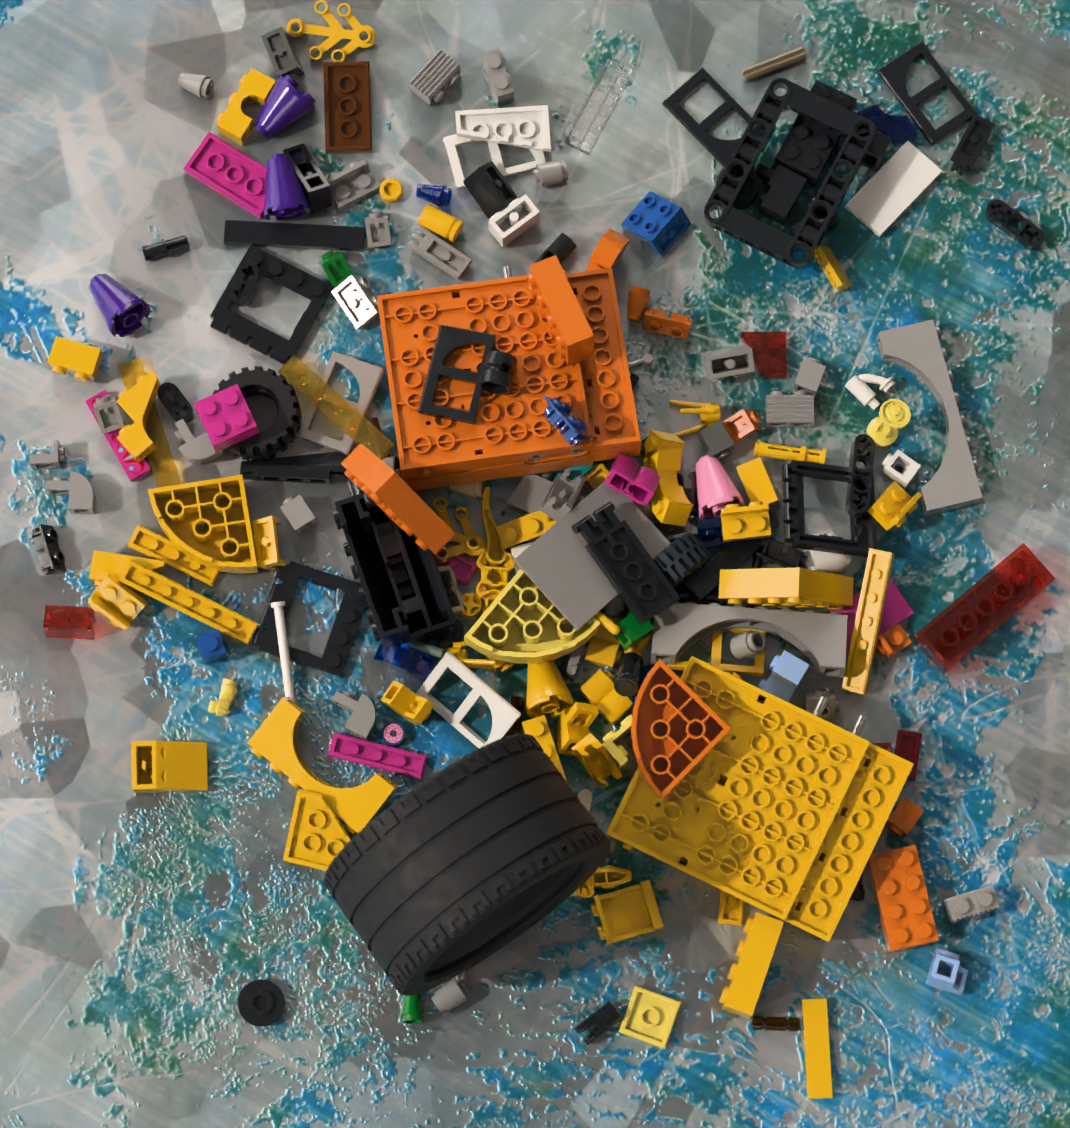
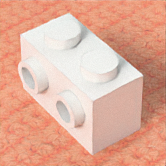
M525 194L520 199L513 200L506 209L495 213L488 221L489 231L499 244L505 247L540 221V211Z

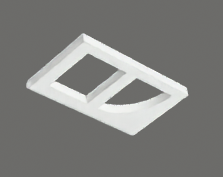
M457 134L443 137V142L458 190L466 188L463 183L465 179L456 147L481 140L459 137ZM487 141L492 161L504 178L533 171L536 169V164L546 163L543 151L529 149L535 161L504 168L498 143Z
M449 651L445 653L416 692V695L434 704L433 709L478 748L503 738L516 720L521 717V713ZM448 668L473 688L454 714L430 694V691ZM480 696L487 702L492 715V729L487 742L462 722Z

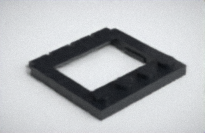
M250 245L210 315L211 319H213L210 327L223 334H226L228 329L231 328L229 337L244 345L251 338L250 348L264 355H267L270 349H272L270 358L285 365L289 358L294 360L331 294L333 286ZM253 262L258 266L262 276L311 300L289 340L229 310L233 304L230 295L231 289L242 264ZM250 268L248 272L244 271L246 279L249 276L251 270L253 271V269Z
M792 460L790 464H782V481L784 482L782 484L784 502L783 522L785 523L784 542L792 543V548L868 557L869 548L877 549L876 520L868 511L859 519L850 516L851 540L837 536L805 534L803 477L848 483L849 467ZM874 473L872 476L870 507L875 502ZM854 482V486L858 490H865L862 483ZM858 498L855 502V505H857V509L859 510L861 508H859L858 504L861 498Z
M292 561L285 567L279 566L275 580L283 583L282 585L273 583L267 602L285 601L286 606L283 607L285 617L299 578L333 591L335 589L345 592L322 658L289 646L290 662L341 678L367 605V601L362 602L358 588L362 587L361 583ZM265 605L259 624L267 628L266 630L257 628L252 644L259 646L260 652L280 658L274 608Z

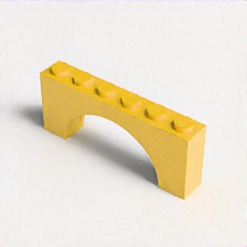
M282 697L247 742L252 747L250 749L251 752L261 759L264 756L271 762L269 766L279 774L281 772L289 777L288 782L298 789L302 787L305 791L322 794L335 815L345 822L343 826L352 834L359 833L377 817L399 787L381 772L376 773L364 784L351 788L334 786L317 777L304 762L298 746L299 725L306 712L288 697Z

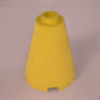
M555 660L528 664L527 715L531 718H536L544 714H550V717L553 718L560 716L563 709L570 710L572 704L574 705L573 698Z

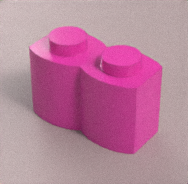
M618 455L611 466L605 483L611 489L626 494L634 502L647 505L655 493L660 476L647 467L639 466L632 458Z

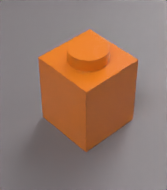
M904 796L886 821V824L889 825L888 830L896 836L900 837V835L906 837L924 810Z

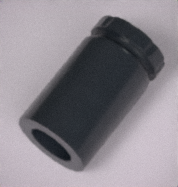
M628 652L620 658L614 688L621 696L631 697L638 691L644 665L640 655Z

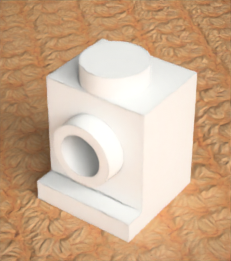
M897 449L894 455L889 453L883 461L882 465L885 467L882 473L896 481L905 490L919 471L921 465ZM899 466L903 472L899 473L894 468Z

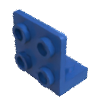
M651 191L648 192L621 223L624 229L647 240L655 254L663 257L692 224L682 207Z

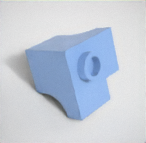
M936 948L932 957L926 985L961 995L968 970L959 966V955Z

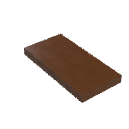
M370 61L323 62L326 154L372 153Z

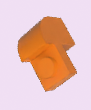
M609 229L595 247L585 271L612 268L613 271L615 264L621 260L630 239Z

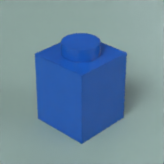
M219 630L196 637L205 664L229 658Z

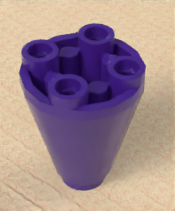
M288 74L285 77L281 75L278 78L256 118L257 122L254 124L267 138L271 134L278 133L315 108L313 103L316 100L306 91L301 93L296 88L299 84Z

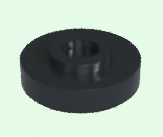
M263 979L255 980L248 983L240 992L238 1009L243 1019L249 1024L256 1027H266L277 1022L282 1016L285 1009V998L283 992L275 983Z

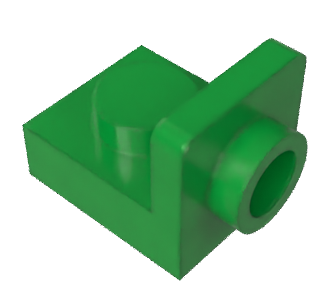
M331 250L322 255V260L318 262V265L323 269L334 289L348 277L354 275L341 252Z

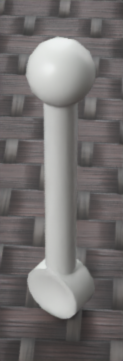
M645 354L642 359L628 363V367L630 368L641 363L649 364L652 362V355Z

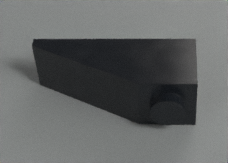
M304 143L282 150V153L286 157H290L309 202L310 213L331 207L330 184Z

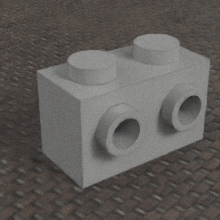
M747 345L701 353L703 374L713 382L725 380L727 376L744 377L749 372H755L752 348Z

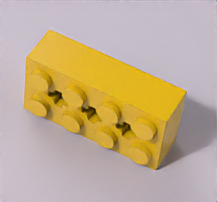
M758 912L753 917H748L743 929V933L747 934L745 941L740 940L735 952V956L739 957L737 964L733 963L727 976V979L731 980L730 985L723 988L719 1002L723 1003L722 1010L747 1019L752 1017L784 924L783 921Z

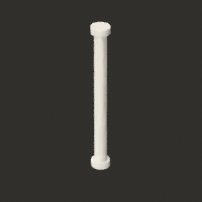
M285 601L271 603V608H274L285 697L296 703L283 609L286 605Z

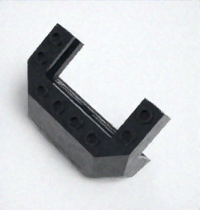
M362 493L335 502L336 510L332 511L338 530L343 529L347 543L343 544L346 556H352L354 565L350 567L354 579H360L362 587L358 588L362 602L367 601L369 610H366V614L376 642L381 641L383 647L415 642L442 633L457 623L431 550L427 549L424 551L415 543L417 538L413 534L409 536L385 515L383 510L374 502L365 504ZM394 533L400 553L387 557L380 537ZM416 597L419 608L405 612L402 601Z

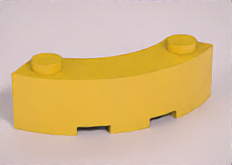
M650 430L644 444V467L655 471L660 476V481L649 501V505L661 523L685 527L693 506L687 499L683 486H679L677 480L685 442L673 433Z

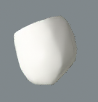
M831 531L828 534H824L829 536H837L834 531ZM814 550L802 551L808 556L805 564L808 569L832 574L843 572L853 560L852 555Z

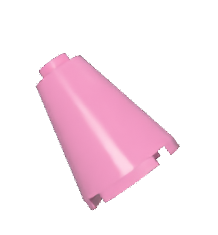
M711 455L701 457L696 463L698 515L703 523H705V520H710L711 524L721 523L720 512L726 505L739 504V507L746 505L718 458Z

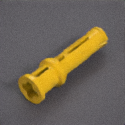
M756 441L754 456L825 464L827 449H810L806 445L796 448Z

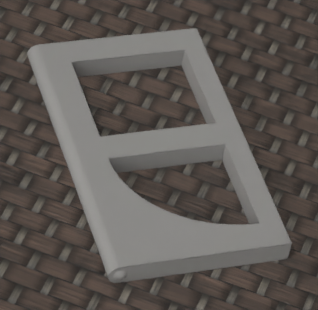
M332 351L297 435L298 438L349 455L385 369ZM337 364L348 369L357 379L360 388L358 403L325 392ZM321 402L353 413L342 441L309 430Z

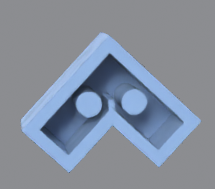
M784 650L781 656L776 654L768 669L771 675L768 680L762 679L757 688L789 702L804 677L809 664Z

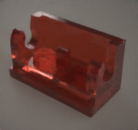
M45 606L43 629L47 638L94 640L93 624L96 623V618L92 607Z

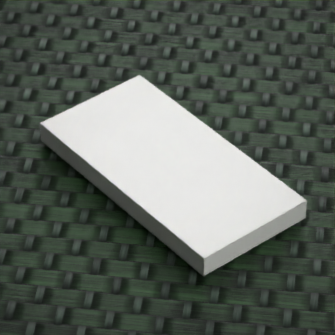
M907 141L845 205V208L880 238L942 173V170Z

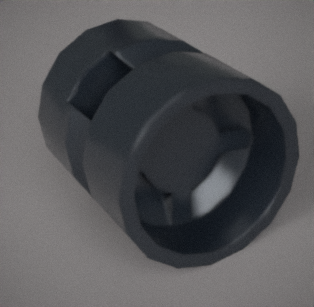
M502 351L488 352L484 365L486 370L482 373L480 387L492 394H509L513 382L512 376L515 374L517 358Z

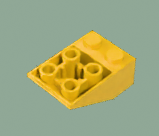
M131 741L132 790L135 794L208 791L207 742Z

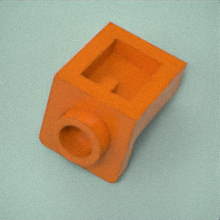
M742 409L722 422L734 444L752 432L762 429L759 424L761 420L754 410L751 411V409Z
M898 623L884 633L878 634L876 650L881 656L885 655L888 660L911 645L912 641Z

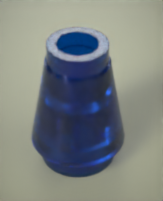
M419 184L416 190V197L441 208L443 206L448 207L452 198V189L447 188V185Z

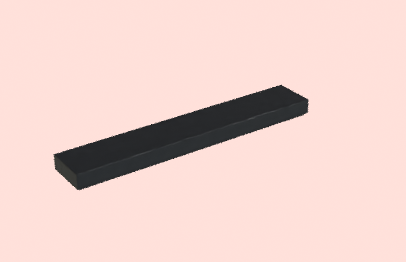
M225 220L224 245L364 252L365 227Z

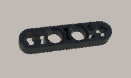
M866 434L858 435L855 438L850 453L846 511L851 517L858 519L862 518L869 510L875 442ZM860 443L864 444V448H866L863 454H861L862 445ZM856 462L864 463L867 470L864 471L857 468ZM854 482L862 483L865 490H858L854 486ZM858 498H861L858 504L859 508H861L860 510L857 509V505H855V502Z

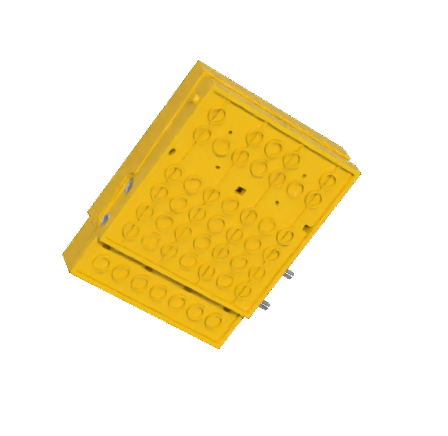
M691 656L680 679L731 729L662 800L648 786L639 767H637L606 834L624 842L622 847L629 851L634 847L829 942L914 764L859 737L867 721L866 716L863 718V715H859L852 732H848L820 718L828 702V698L824 696L820 697L813 714Z

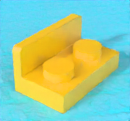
M894 481L871 505L868 513L886 531L894 525L898 528L907 519L905 514L912 513L919 504L916 501L922 495L918 492L911 497Z
M756 501L749 503V506L739 507V504H729L724 509H721L720 519L723 542L771 537L769 504Z
M108 573L93 591L88 603L95 612L102 613L110 619L114 626L126 631L130 627L131 622L146 606L147 601Z

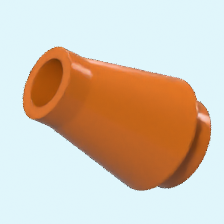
M632 286L631 291H628V313L626 319L640 322L651 298L649 296L650 290Z

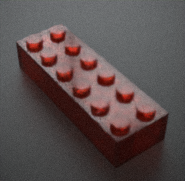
M1023 543L919 630L913 637V640L945 675L1054 582L1055 577Z

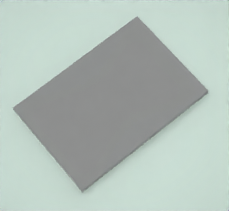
M605 481L513 560L576 630H579L616 597L618 593L585 548L588 544L580 532L576 534L572 530V525L588 515L592 516L594 521H596L593 512L610 501L615 506L613 512L620 522L626 521L652 559L671 544L626 494L611 489Z

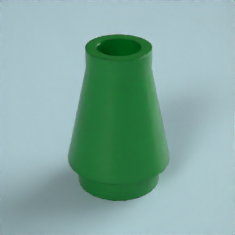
M420 994L404 996L401 1012L403 1023L419 1024L423 1022L425 1013Z

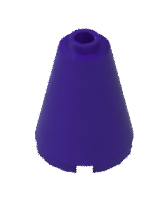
M283 153L272 155L271 159L267 161L264 218L270 220V216H276V221L301 217L302 211L305 210L308 214L310 212V205H308L309 202L290 157H286Z
M98 274L91 279L89 285L90 292L110 333L115 337L117 334L120 337H125L138 330L142 326L140 321L143 317L148 318L150 307L148 303L107 274Z

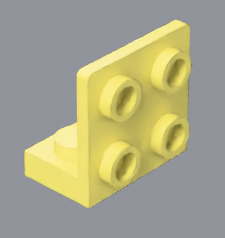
M632 714L620 723V729L616 733L614 730H611L602 739V745L620 772L627 768V756L629 754L618 743L631 732Z

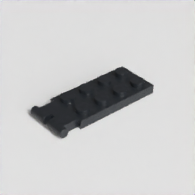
M609 501L593 512L596 521H594L592 516L588 515L572 525V530L576 534L581 533L588 543L585 548L639 624L643 625L677 602L680 597L626 521L620 522L613 512L615 506Z

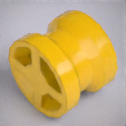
M474 593L462 595L463 604L466 607H463V610L459 612L460 615L468 620L477 618L482 609L480 597Z

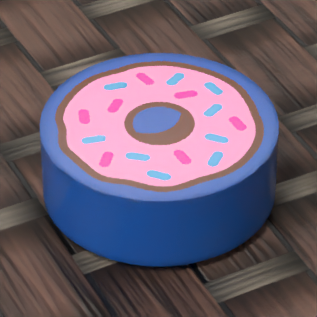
M393 721L384 725L381 736L385 744L395 747L403 743L406 733L400 723Z

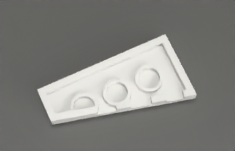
M548 105L455 111L457 136L551 152Z

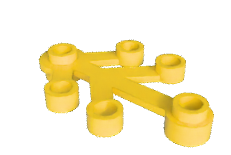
M318 0L314 5V9L324 17L330 27L305 24L298 18L291 19L287 24L288 33L295 38L302 37L304 34L329 37L319 46H313L309 49V57L314 61L320 60L326 51L342 39H350L352 41L342 49H335L332 52L331 58L334 62H344L345 58L358 47L369 48L376 40L373 28L368 25H361L352 14L351 7L347 3H341L337 7V12L341 17L346 18L353 30L343 29L330 12L329 6L324 0ZM321 3L326 5L325 10L322 12L318 11L317 8ZM343 6L348 7L347 14H341L340 9ZM298 23L300 29L295 32L292 30V25ZM363 32L368 33V39L361 40L360 34ZM318 49L320 55L316 58L312 57V51ZM337 52H341L343 55L339 61L334 58Z
M442 497L436 498L433 501V510L455 533L448 542L453 541L459 544L449 549L443 546L435 554L436 561L444 563L449 558L464 553L471 557L479 556L485 549V541L482 536L473 532L468 520V509L458 507L454 514L455 520L461 525L464 534L462 535L455 532L446 510L447 501ZM442 503L444 507L438 508L436 504ZM463 512L466 516L461 518L457 514ZM475 541L478 545L472 547L469 543ZM444 552L446 553V556L439 557L438 553Z

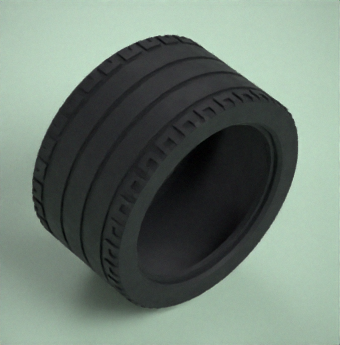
M514 734L491 742L458 759L423 781L385 809L355 835L333 859L325 873L324 886L333 899L336 900L337 905L348 921L354 926L355 931L368 950L372 951L373 957L386 976L389 977L398 993L412 996L428 991L463 973L540 921L596 872L607 858L611 843L602 830L598 828L597 823L584 805L580 803L579 798L566 780L562 778L561 773L535 737L529 734Z

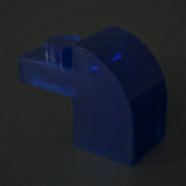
M381 643L374 657V660L386 667L402 671L419 682H425L434 662L432 659L421 654V651L405 643L383 647Z

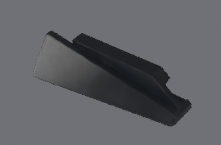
M341 452L268 458L263 459V461H242L240 475H243V480L331 485V475L346 476L344 474L346 469L341 463L348 455Z

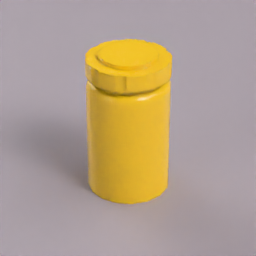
M427 204L420 215L418 225L445 239L449 238L451 242H455L463 229L464 222L461 220L457 221V218Z

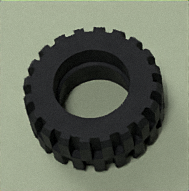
M255 366L254 370L244 367L241 368L242 372L239 374L233 371L228 374L229 379L227 381L224 379L220 381L218 391L214 390L213 394L238 384L244 399L253 395H263L272 399L277 406L278 415L275 422L269 428L227 447V449L234 456L241 455L244 460H250V457L255 458L256 461H263L265 456H269L270 459L274 458L279 450L283 453L288 449L287 444L294 442L296 431L300 430V418L302 416L295 389L291 384H288L287 379L283 375H276V371L270 368L267 371H263V368L260 366Z

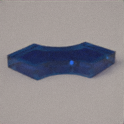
M877 104L856 112L873 121L876 126V132L891 137L890 140L895 147L917 137L907 115H888Z

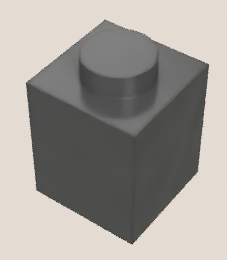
M721 420L701 430L699 433V439L712 457L723 460L732 454L731 451L734 449L735 444Z

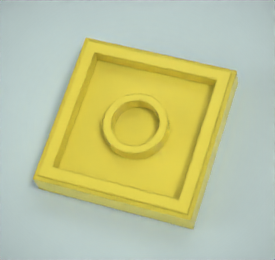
M635 985L619 1033L665 1049L681 1002Z

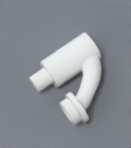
M860 374L853 376L845 387L864 406L868 404L875 410L881 403L875 398L876 393L866 383L881 385L879 389L886 393L895 385L892 376L887 379L874 374Z

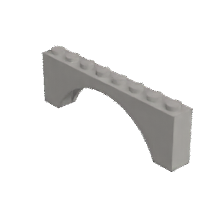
M932 319L878 332L876 340L882 361L899 365L922 380L935 396L944 417L946 447L943 460L936 474L919 492L922 495L920 501L924 516L980 503L983 498L982 495H985L982 481L978 482L977 479L978 465L976 459L971 457L972 443L970 437H966L964 432L966 422L964 415L959 414L957 407L960 406L958 393L953 392L951 385L954 383L951 370H947L945 362L948 361L945 348H941L939 342L941 340L939 326H935Z
M693 601L685 603L675 602L654 617L651 663L656 664L660 659L665 664L675 665L680 656L689 647L711 634L731 629H753L777 635L795 645L808 657L819 676L843 678L846 664L848 615H842L838 612H830L828 614L817 613L813 610L798 612L788 608L771 610L767 607L746 608L743 605L731 607L722 606L718 603L704 605Z

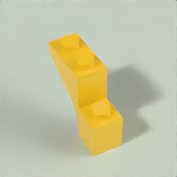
M153 371L149 374L144 373L136 381L137 384L131 389H125L116 401L119 407L134 422L132 425L127 424L119 431L120 435L117 439L138 463L156 449L146 431L147 418L160 387V381Z

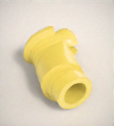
M223 679L218 701L211 700L209 702L208 711L210 713H215V716L221 717L231 712L229 707L238 692L237 681Z

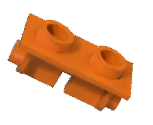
M652 307L651 310L646 309L642 330L688 340L692 322L688 315L672 313L671 318H666L667 311Z

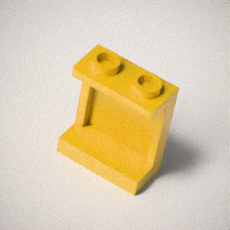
M650 879L631 887L600 896H593L594 902L590 903L593 916H598L601 926L597 927L600 940H605L606 945L661 930L664 927Z

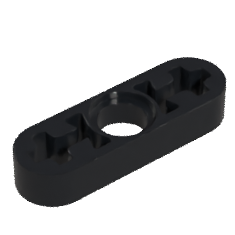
M995 199L988 203L985 216L991 223L1026 249L1035 251L1041 248L1045 240V234L1040 228L1001 200ZM999 207L1001 209L1000 214L993 215V209ZM1008 213L1009 216L1006 218L1005 223H1003L1002 220ZM1018 220L1021 223V229L1017 231L1010 229L1009 221ZM1025 227H1027L1028 230L1024 234V236H1020L1023 233ZM1034 235H1037L1038 242L1034 241L1033 243H1031L1029 241L1030 236L1033 237Z

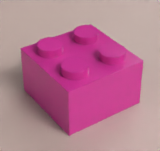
M238 384L193 403L215 452L259 433Z

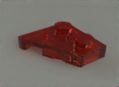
M741 332L740 339L745 345L752 348L754 363L757 365L762 379H787L786 332Z

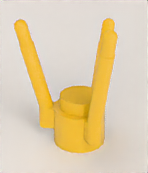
M669 401L671 405L693 407L682 408L680 413L699 414L700 422H705L699 426L675 433L678 438L703 430L720 420L719 404Z
M464 641L453 642V647L446 648V652L452 653L468 668L492 670V665L497 664L495 660L468 659L467 649L462 648L467 646Z

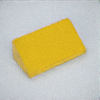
M819 246L814 257L834 290L839 293L849 288L852 284L828 246Z

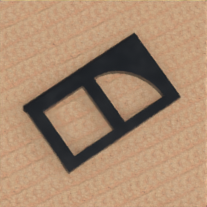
M922 42L877 71V74L931 145L973 118L974 114H976ZM921 55L938 77V80L910 97L905 84L906 72L912 62ZM943 88H946L963 112L935 130L917 105Z
M701 68L662 103L723 167L727 166L741 138L722 140L711 136L707 131L731 110L747 126L752 119L704 68ZM704 81L724 103L698 124L679 105V102ZM763 129L753 131V135L757 137L765 134Z
M440 325L418 413L474 425L483 391L480 387V381L483 371L486 370L484 365L487 353L493 351L496 336ZM470 345H485L479 373L443 366L447 357L454 351ZM439 377L476 384L469 412L433 405Z

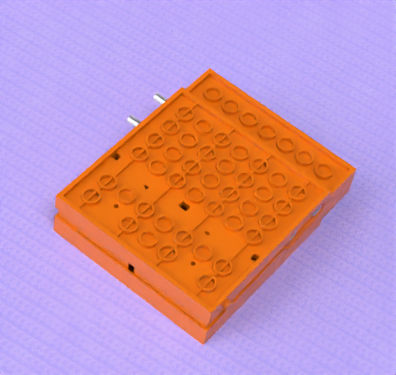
M511 266L503 267L504 278L377 296L401 476L413 491L566 470L579 466H593L594 461L616 459L618 455L628 457L640 455L641 439L612 268L565 273L594 334V356L569 366L565 359L559 358L556 351L558 344L555 338L551 339L547 332L546 326L548 323L545 318L541 319L538 313L537 306L539 304L536 298L532 299L529 294L527 275L512 277ZM440 325L495 335L496 340L493 351L506 352L517 358L515 374L512 376L513 382L510 393L497 395L483 390L474 425L418 413ZM485 345L462 347L450 354L443 363V366L479 373ZM439 377L433 405L469 412L476 384ZM547 396L552 399L556 397L560 402L562 400L566 402L573 410L570 414L576 419L580 418L587 425L586 431L591 437L582 436V442L578 446L570 445L559 433L560 429H556L545 417L544 410L550 405L543 397Z

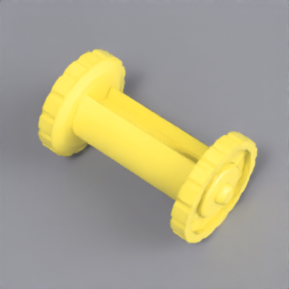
M897 399L885 401L880 407V417L871 420L867 426V434L874 440L876 446L888 447L892 445L898 437L897 429H902L910 421L911 412L905 402Z

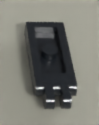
M974 114L950 159L954 162L950 169L951 171L955 172L958 165L962 166L959 172L961 176L964 175L966 169L971 171L995 126L994 123Z

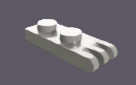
M420 226L418 232L424 237L422 238L418 234H414L412 238L419 244L416 245L409 241L407 246L459 281L472 263V259Z

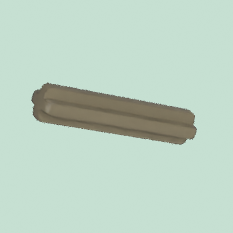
M803 47L747 67L741 71L742 78L745 82H749L807 59L806 51Z

